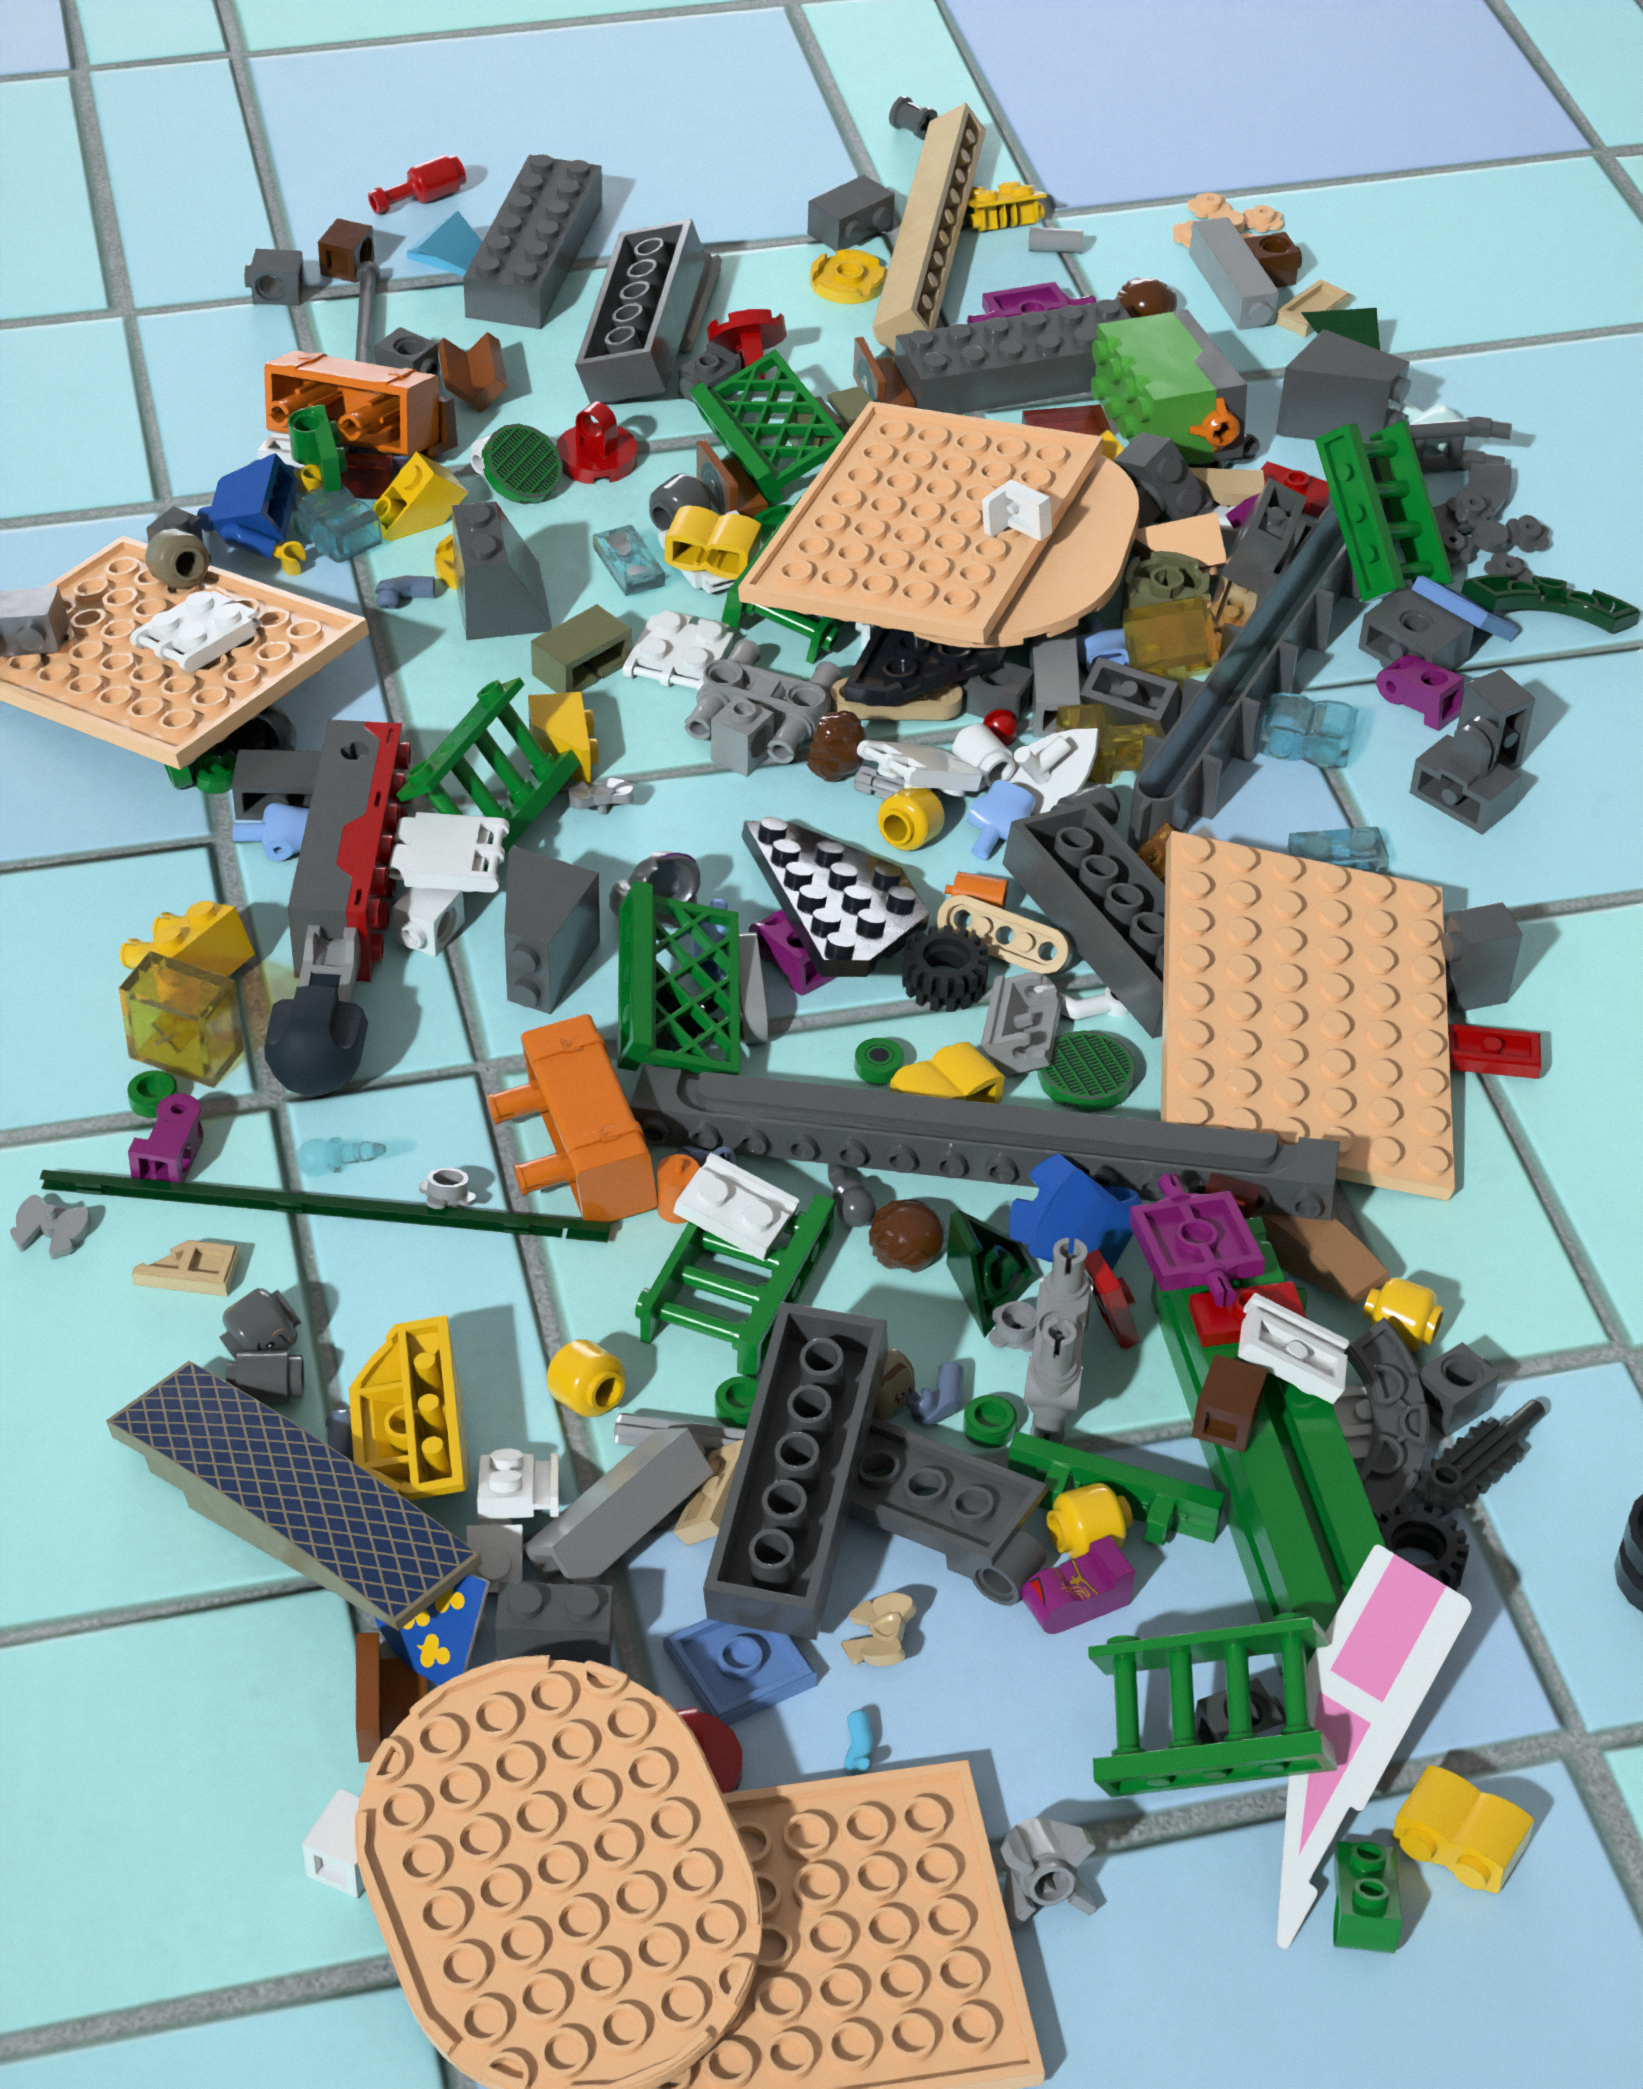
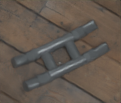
M1479 416L1467 417L1465 420L1415 424L1407 422L1422 472L1454 469L1465 471L1469 470L1470 464H1505L1506 457L1485 454L1486 452L1463 450L1465 436L1488 439L1489 437L1509 440L1512 423L1492 421V418ZM1448 437L1445 454L1423 456L1426 439Z

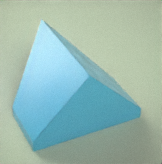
M456 211L417 241L407 251V258L464 276L483 241L460 212Z

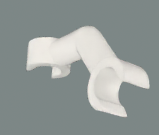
M1043 976L1041 984L1027 987L1033 993L1056 989L1053 982L1046 976ZM1108 987L1105 988V992L1102 995L1081 1000H1075L1060 993L1063 997L1060 1014L1073 1020L1105 1013L1115 1017L1126 1016L1130 1013L1119 1000H1116L1118 998Z

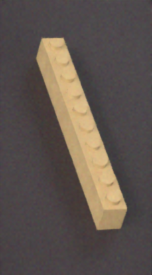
M966 102L931 120L928 125L872 326L878 343L886 346L893 357H895L896 335L936 328L986 133L985 128Z

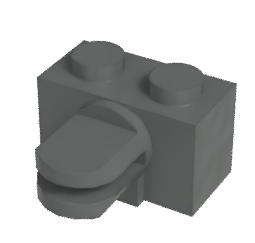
M1140 432L1114 459V462L1128 474L1137 489L1139 497L1138 529L1149 527L1153 522L1163 524L1195 517L1209 502V499L1171 438Z
M1472 717L1455 730L1454 737L1447 734L1416 759L1409 793L1483 835L1514 809L1521 775L1495 761L1500 739V732L1495 725L1488 719Z

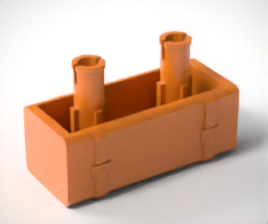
M296 350L265 364L266 428L269 431L289 435L288 418L293 412L310 406L324 405L328 420H336L340 444L378 450L381 453L412 456L416 451L420 452L439 441V377L437 375L418 372L416 369L411 368L399 369L330 357L325 353H307Z
M583 1014L524 1032L521 1035V1043L528 1084L494 1094H486L487 1104L495 1126L501 1122L539 1112L555 1148V1154L513 1165L522 1196L567 1182L581 1216L586 1221L610 1223L654 1209L658 1205L651 1155L645 1143L644 1132L640 1123L634 1118L609 1059L602 1034L598 1033L592 1016L590 1014Z

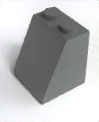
M1323 329L1285 368L1276 434L1283 437L1314 440L1346 424L1358 423L1362 440L1369 441V435L1405 420V414L1401 411L1403 401L1406 399L1411 386V380L1407 379L1410 362Z
M489 501L452 505L454 578L466 640L541 633L551 630L552 623L539 562L497 502Z
M512 846L508 851L504 927L508 1001L551 1014L600 943L598 872L516 846Z

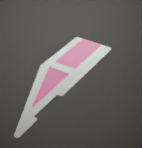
M1375 1545L1329 1625L1326 1631L1328 1646L1317 1648L1306 1667L1310 1726L1314 1727L1316 1731L1321 1730L1335 1746L1337 1771L1295 1775L1288 1778L1276 1939L1277 1945L1282 1949H1287L1290 1946L1318 1894L1316 1887L1311 1885L1309 1881L1350 1807L1357 1811H1362L1365 1808L1472 1609L1471 1603L1466 1597L1381 1545Z

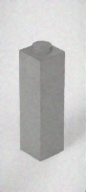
M1229 217L1193 222L1189 256L1237 329L1245 330L1275 325L1279 291Z
M1074 627L1050 638L1045 633L1028 637L1029 669L1034 670L1031 701L1033 737L1044 738L1054 733L1078 729L1081 702L1076 628Z
M688 1428L656 1429L562 1511L559 1517L554 1518L523 1545V1549L544 1583L576 1584L580 1582H593L705 1482L714 1471L704 1456L705 1450L700 1440L690 1433Z

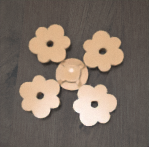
M1215 193L1199 194L1196 196V199H1191L1187 203V208L1195 212V216L1198 218L1208 217L1209 219L1229 217L1239 233L1245 227L1255 228L1256 231L1261 233L1268 230L1277 231L1283 227L1282 214L1266 205H1258L1253 209H1246L1242 215L1240 212L1231 209V206L1226 203L1225 197ZM1191 220L1184 224H1175L1172 230L1174 234L1173 240L1177 243H1183L1185 247L1190 248L1192 223L1196 221ZM1242 233V234H1240V235L1242 236V238H1248V237H1254V236H1255V235L1250 234V233Z

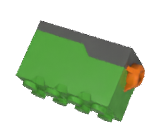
M1188 309L1097 324V340L1092 342V356L1096 364V373L1091 378V392L1093 398L1096 401L1098 400L1105 409L1108 419H1113L1123 439L1127 438L1128 442L1131 443L1140 432L1171 438L1187 465L1193 463L1198 465L1243 457L1247 383Z

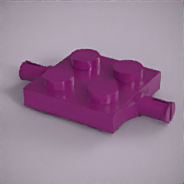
M1056 282L983 293L982 308L985 314L969 315L967 317V324L987 321L990 318L1024 315L1031 311L1042 312L1060 309L1068 305L1078 306L1096 303L1097 301L1094 295L1073 299L1064 294Z
M1171 1172L1170 1178L1168 1173H1166L1158 1180V1187L1165 1198L1156 1203L1131 1206L1129 1214V1224L1161 1292L1205 1285L1209 1288L1214 1303L1218 1307H1223L1224 1302L1226 1307L1230 1306L1235 1302L1237 1295L1229 1281L1263 1275L1265 1258L1231 1191L1206 1195L1188 1194L1185 1192L1176 1173Z

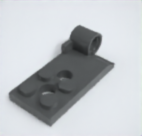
M872 1417L848 1513L849 1516L945 1554L948 1570L972 1579L976 1588L985 1597L1005 1606L1013 1605L1019 1600L1025 1583L1038 1573L1046 1562V1553L1042 1545L1031 1534L1022 1530L1021 1527L1047 1494V1484ZM884 1468L892 1471L890 1474L879 1478L867 1475L869 1472H878ZM929 1487L939 1489L936 1493L929 1496H919L913 1493L914 1491L925 1490Z

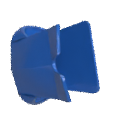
M1059 1153L1045 1159L1029 1172V1178L1039 1188L1037 1197L1033 1201L1016 1198L1012 1202L1009 1218L1010 1238L1029 1245L1028 1252L1033 1257L1052 1263L1053 1247L1056 1242L1069 1238L1068 1253L1073 1254L1074 1241L1078 1239L1086 1245L1088 1253L1098 1249L1112 1271L1134 1234L1129 1224L1130 1207L1142 1205L1140 1196L1130 1188L1117 1186L1101 1187Z

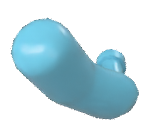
M855 1710L847 1717L851 1744L844 1760V1766L851 1774L860 1775L870 1767L874 1739L868 1713L863 1710Z

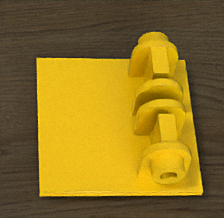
M1019 181L998 184L999 190L986 191L985 187L971 188L967 206L974 207V214L969 215L971 229L983 232L998 229V226L1000 229L1006 228L1007 220L1011 227H1015L1017 225L1034 224L1039 219L1044 218V206L1042 203H1038V199L1046 198L1047 193L1034 190L1033 185H1021Z

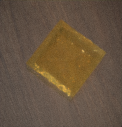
M1211 594L1124 609L1122 624L1131 668L1162 677L1168 674V668L1185 666L1186 671H1199L1212 667L1211 661L1219 660V641Z
M149 951L119 987L129 1058L214 1088L244 1051L235 980L189 965L179 959Z

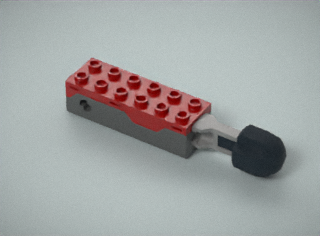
M329 719L288 904L294 977L299 978L294 999H282L273 1004L264 1044L265 1060L275 1078L287 1090L310 1098L334 1092L345 1086L352 1079L361 1062L368 1021L363 1009L356 1003H351L355 981L371 982L374 963H382L384 936L380 934V930H388L390 903L386 902L387 897L394 898L396 891V880L388 876L390 871L388 866L392 848L395 845L394 839L398 820L402 817H408V809L404 807V804H412L413 801L412 798L401 802L396 795L409 781L405 770H409L411 765V743L403 742L402 723Z

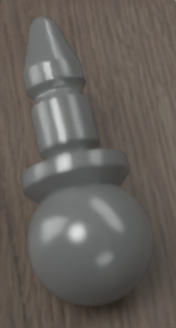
M828 1164V1180L834 1188L831 1198L835 1200L836 1211L840 1220L850 1227H862L870 1223L877 1209L874 1196L866 1190L860 1180L851 1178L844 1167Z

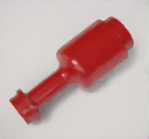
M444 154L411 167L407 172V181L387 190H383L381 187L374 188L373 191L368 193V201L376 214L389 212L391 204L414 196L419 203H428L458 191L460 185L466 183V173L456 155L448 157Z

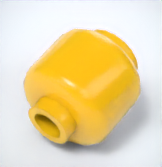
M902 788L883 801L877 812V824L881 835L888 844L902 851L916 850L931 841L941 832L945 823V812L942 803L936 794L928 788Z
M1391 1278L1383 1285L1381 1291L1375 1288L1371 1289L1362 1317L1371 1320L1370 1328L1385 1317L1398 1332L1409 1351L1413 1353L1419 1351L1424 1344L1432 1346L1442 1322L1444 1307L1437 1305L1438 1298L1434 1290L1401 1278Z
M577 1339L564 1345L550 1362L547 1371V1388L552 1397L582 1417H597L606 1413L620 1402L624 1394L626 1379L625 1368L619 1358L590 1340Z
M1092 1483L1062 1492L1055 1499L1053 1510L1047 1513L1046 1518L1048 1532L1054 1547L1059 1553L1066 1552L1071 1559L1089 1553L1090 1543L1108 1535L1120 1550L1126 1541L1127 1528L1131 1527L1133 1523L1132 1512L1126 1498L1122 1495L1116 1496L1114 1491L1103 1483Z

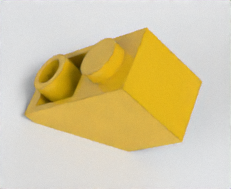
M416 451L382 496L375 502L366 517L380 535L390 542L443 525L452 514V505H459L468 494V491L449 469Z
M582 692L528 695L529 731L545 753L551 752L552 755L572 750L581 762V765L570 778L576 782L584 781L586 784H591V766L599 765L597 738H588V736H594L592 709L584 710Z

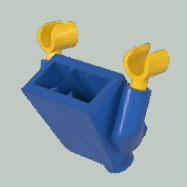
M274 453L262 459L254 460L249 465L221 477L217 483L212 504L199 508L197 516L201 518V528L205 532L215 530L230 547L239 548L267 559H271L272 556L281 559L282 568L286 574L294 576L301 574V564L296 560L306 561L305 549L301 543L290 541L281 546L277 542L286 538L298 485L300 484L301 494L307 498L313 499L322 496L323 483L318 466L313 464L306 465L300 471H296L293 465L285 464Z

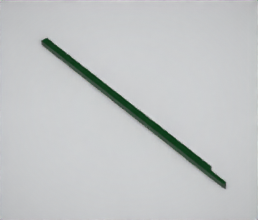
M42 1170L39 1178L44 1180L41 1189L82 1194L120 1196L561 1238L562 1229L565 1228L568 1229L566 1239L608 1243L610 1223L447 1207L434 1209L426 1205Z

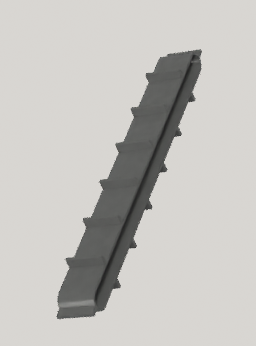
M1368 458L1375 482H1382L1376 459ZM1330 490L1325 510L1315 523L1307 521L1290 560L1280 574L1265 570L1261 571L1256 608L1243 627L1228 623L1223 625L1219 659L1204 682L1191 678L1184 680L1180 717L1166 737L1163 739L1146 734L1144 737L1141 769L1134 783L1127 837L1128 845L1142 860L1145 857L1159 858L1166 855V841L1171 830L1183 833L1194 815L1213 819L1219 779L1233 757L1248 762L1252 761L1258 720L1271 702L1284 706L1290 704L1296 664L1307 648L1325 652L1332 611L1341 597L1344 596L1355 600L1361 598L1346 544H1344L1175 792L1169 797L1160 799L1342 535ZM1380 499L1387 523L1394 522L1388 499Z

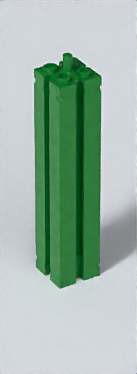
M1262 1218L1245 1219L1265 1258L1264 1273L1261 1276L1231 1280L1229 1282L1232 1288L1237 1289L1286 1282L1272 1244L1266 1240L1267 1231ZM1153 1277L1150 1299L1155 1314L1160 1316L1159 1325L1194 1424L1197 1401L1214 1355L1217 1354L1234 1360H1246L1238 1357L1239 1343L1210 1347L1201 1346L1188 1309L1190 1294L1210 1292L1207 1286L1201 1285L1161 1292L1155 1277ZM1268 1372L1262 1406L1245 1453L1200 1439L1199 1442L1216 1491L1225 1493L1222 1509L1261 1622H1273L1275 1616L1284 1613H1301L1308 1617H1313L1326 1633L1373 1547L1381 1545L1386 1548L1333 1405L1315 1395L1304 1393L1295 1385ZM1317 1648L1305 1649L1306 1667ZM1274 1653L1273 1657L1280 1676H1283L1281 1653Z

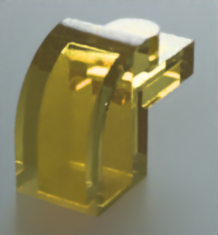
M1102 704L1060 706L1057 708L1055 733L1071 729L1098 728L1100 731L1097 755L1086 781L1112 784L1113 772L1141 769L1144 737L1146 734L1156 736L1153 724L1108 727Z

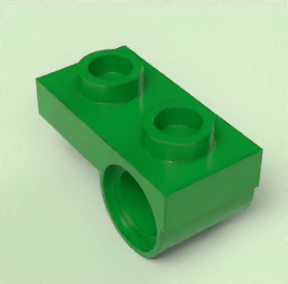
M324 405L310 406L293 412L288 418L291 456L293 460L302 465H318L325 492L342 490L340 473L347 472V462L343 446L336 447L340 445L336 420H328Z
M1336 1841L1334 1854L1336 1890L1333 1919L1334 1947L1395 1954L1402 1924L1395 1847L1380 1846L1366 1841L1358 1843Z

